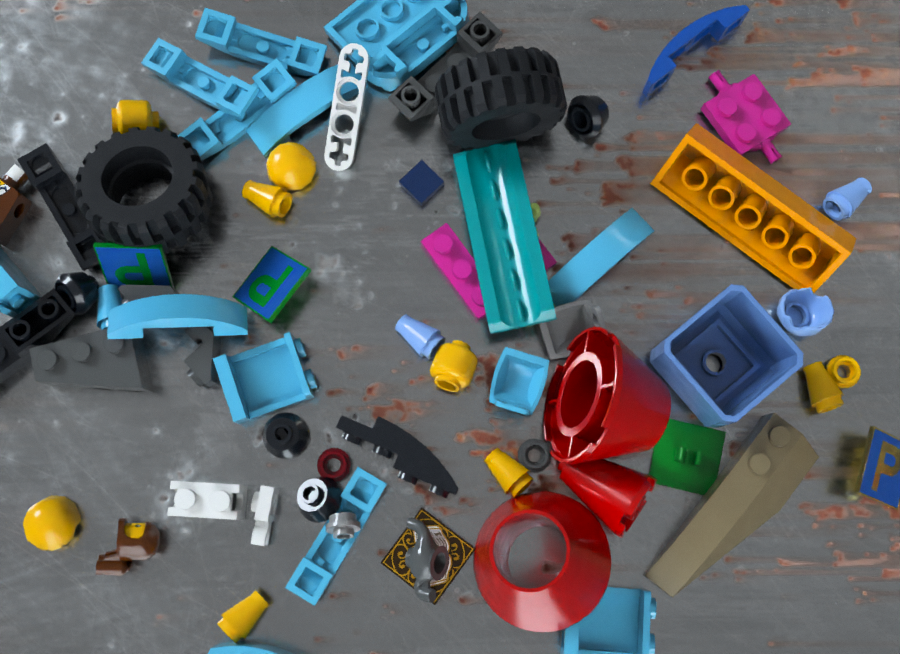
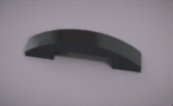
M45 143L18 158L17 160L31 184L39 191L67 238L68 242L66 243L81 269L86 271L98 264L99 261L93 244L94 242H104L99 240L80 211L77 204L78 199L75 196V184L49 145Z

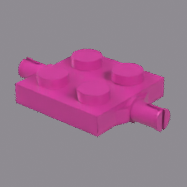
M720 70L711 74L708 79L719 93L716 97L704 103L700 109L724 143L742 156L749 152L761 150L770 162V165L782 158L783 156L780 155L771 141L776 135L786 130L791 123L757 76L752 74L739 83L729 84Z

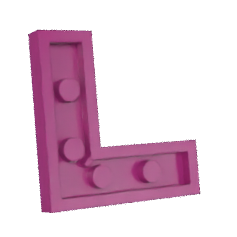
M445 223L421 240V245L478 321L486 313L475 260L450 226ZM539 239L547 272L557 262Z

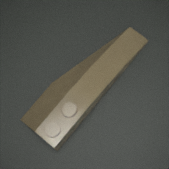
M776 413L762 416L644 576L673 598L778 513L819 458L805 436Z

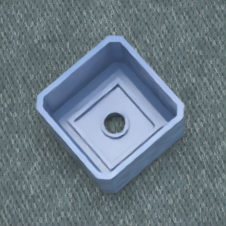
M731 284L653 348L650 352V363L705 427L719 428L739 421L803 366L804 353L743 285ZM715 354L721 358L723 366L719 372H713L707 367L706 359L708 355Z

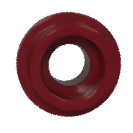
M330 448L319 456L317 469L321 477H328L338 482L349 474L351 460L345 451L339 448ZM332 459L340 461L341 466L338 471L333 472L329 469V462Z

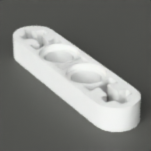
M357 43L346 45L341 50L338 61L324 153L326 164L336 171H344L351 167L355 159L370 56L367 50ZM354 50H358L359 56L364 58L363 63H357L355 74H362L361 80L354 77H343V71L348 73L351 71V63L346 60L347 55H352ZM348 82L356 84L359 89L358 97L353 101H345L341 96V88ZM348 115L352 118L354 126L349 133L342 134L337 130L336 120L339 116ZM334 135L341 139L352 138L351 145L344 143L343 153L348 155V160L342 161L341 166L336 165V159L331 158L332 152H337L339 149V142H333Z

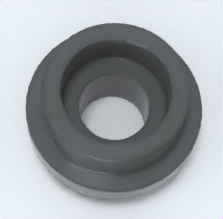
M529 439L520 446L518 461L532 473L541 472L551 462V450L544 441ZM535 449L539 451L540 460L538 462L529 460L528 453L530 450Z

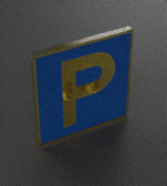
M870 426L854 493L893 510H898L900 503V439L875 426Z

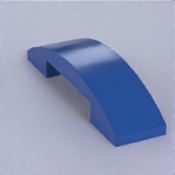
M746 5L724 8L705 15L685 27L666 45L658 56L642 93L647 97L668 81L677 66L673 61L709 33L719 42L740 26L750 9Z

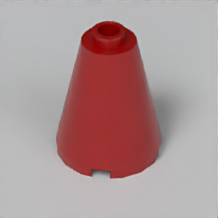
M605 459L576 464L560 462L557 468L561 471L560 480L620 538L623 537L625 531L627 532L638 517L647 502L645 496L647 491L652 493L657 479L651 475Z

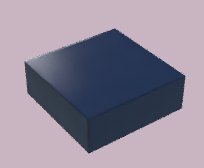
M421 160L399 180V185L420 206H423L444 186V181Z

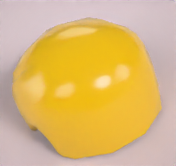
M287 142L279 144L270 152L266 163L268 178L270 182L276 186L286 188L287 191L302 190L312 182L315 175V158L308 149L298 143Z
M51 495L32 505L27 511L23 521L26 539L40 550L54 551L60 549L74 538V532L81 521V515L74 502L65 496Z

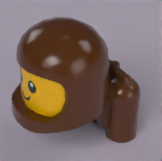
M119 518L117 549L108 551L105 555H99L96 563V575L122 576L133 567L132 560H148L153 557L160 545V533L156 525L152 522L128 523L127 518Z

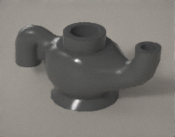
M410 517L407 521V528L417 533V541L414 547H410L406 552L405 564L416 578L414 592L417 598L433 603L436 599V590L430 587V581L432 579L436 581L441 580L446 574L449 566V552L445 546H438L435 543L424 522Z

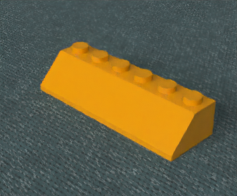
M697 123L685 135L650 183L793 289L799 290L811 287L813 293H815L852 253L857 239Z

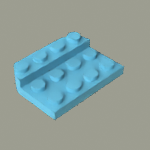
M357 0L326 24L324 30L341 50L350 43L362 45L370 56L367 80L376 86L382 87L385 91H393L398 86H401L410 76L414 78L457 43V32L470 20L466 0ZM354 50L352 55H347L356 65L357 63H363L364 58L359 56L358 50Z

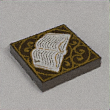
M421 507L414 518L424 522L435 543L438 546H445L449 552V566L446 574L441 580L436 581L432 579L430 581V587L436 590V599L433 602L436 605L476 548ZM406 527L381 561V564L414 589L416 578L405 564V555L410 547H414L417 541V533Z

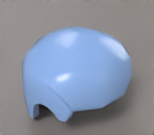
M811 287L789 290L779 299L777 307L779 321L788 332L796 336L816 335L832 322L834 315L831 299L827 295L817 296L813 293Z

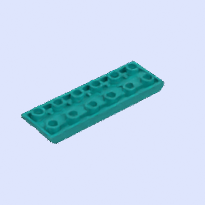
M516 139L453 154L490 334L557 320Z

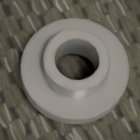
M350 512L332 514L329 516V523L326 524V532L333 534L335 539L353 538L354 533L361 529L360 522L357 521V515Z

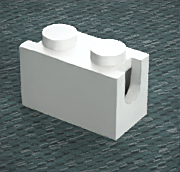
M171 481L170 489L175 490L174 506L168 507L167 516L245 519L248 485ZM233 493H236L235 510H232Z

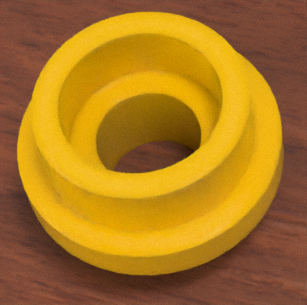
M839 355L832 358L826 366L827 372L839 388L854 386L861 375L860 366L857 361L847 355ZM839 366L846 370L845 378L838 375L837 370Z

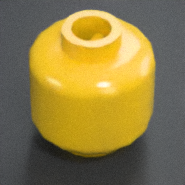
M120 100L116 108H111L113 134L118 131L121 134L129 132L128 128L139 127L140 130H146L147 126L159 128L158 111H152L151 104L147 100Z
M454 340L452 343H445L438 347L430 366V374L436 386L445 391L458 392L459 389L470 385L478 360L467 343Z

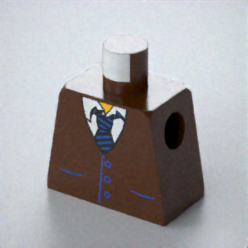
M16 164L10 168L3 178L0 177V244L5 247L32 206V201L19 192L28 181V177Z

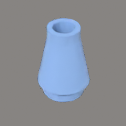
M859 177L849 184L828 192L826 199L823 201V209L826 214L834 220L848 219L865 197L872 192L870 182L863 177Z
M407 314L403 315L395 326V330L404 337L420 357L425 356L428 359H432L438 347L445 342V338L441 335L440 330L413 319Z

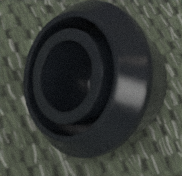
M579 95L570 101L567 117L571 128L577 134L586 138H593L600 133L607 123L609 109L606 102L598 96Z
M84 272L62 273L55 282V290L75 314H85L98 299L99 284L92 275H87Z
M285 412L274 415L268 420L263 429V442L266 449L272 455L279 458H291L298 455L305 448L308 441V428L305 422L293 413Z
M316 477L305 481L297 492V502L301 514L307 520L315 523L329 520V516L337 513L341 505L342 497L340 495L342 493L339 485L328 477Z

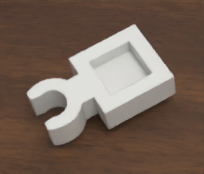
M261 485L260 491H255L253 495L251 511L255 512L254 520H256L251 537V544L268 546L271 524L274 521L280 488Z

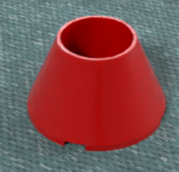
M590 327L582 331L567 347V350L571 351L564 365L557 364L546 396L543 429L545 440L550 441L552 444L551 456L559 462L576 464L650 450L662 437L669 421L671 394L667 384L608 329Z
M537 491L521 494L516 498L506 501L489 516L476 541L473 562L478 588L489 607L500 618L515 627L542 633L569 628L588 616L596 608L608 587L612 559L607 536L596 517L584 505L566 495L549 491ZM539 526L551 527L562 532L567 552L564 566L557 577L550 583L538 588L519 587L513 580L508 565L509 552L517 537L524 531Z

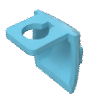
M505 347L493 374L489 402L495 404V406L523 415H532L545 387L549 360Z

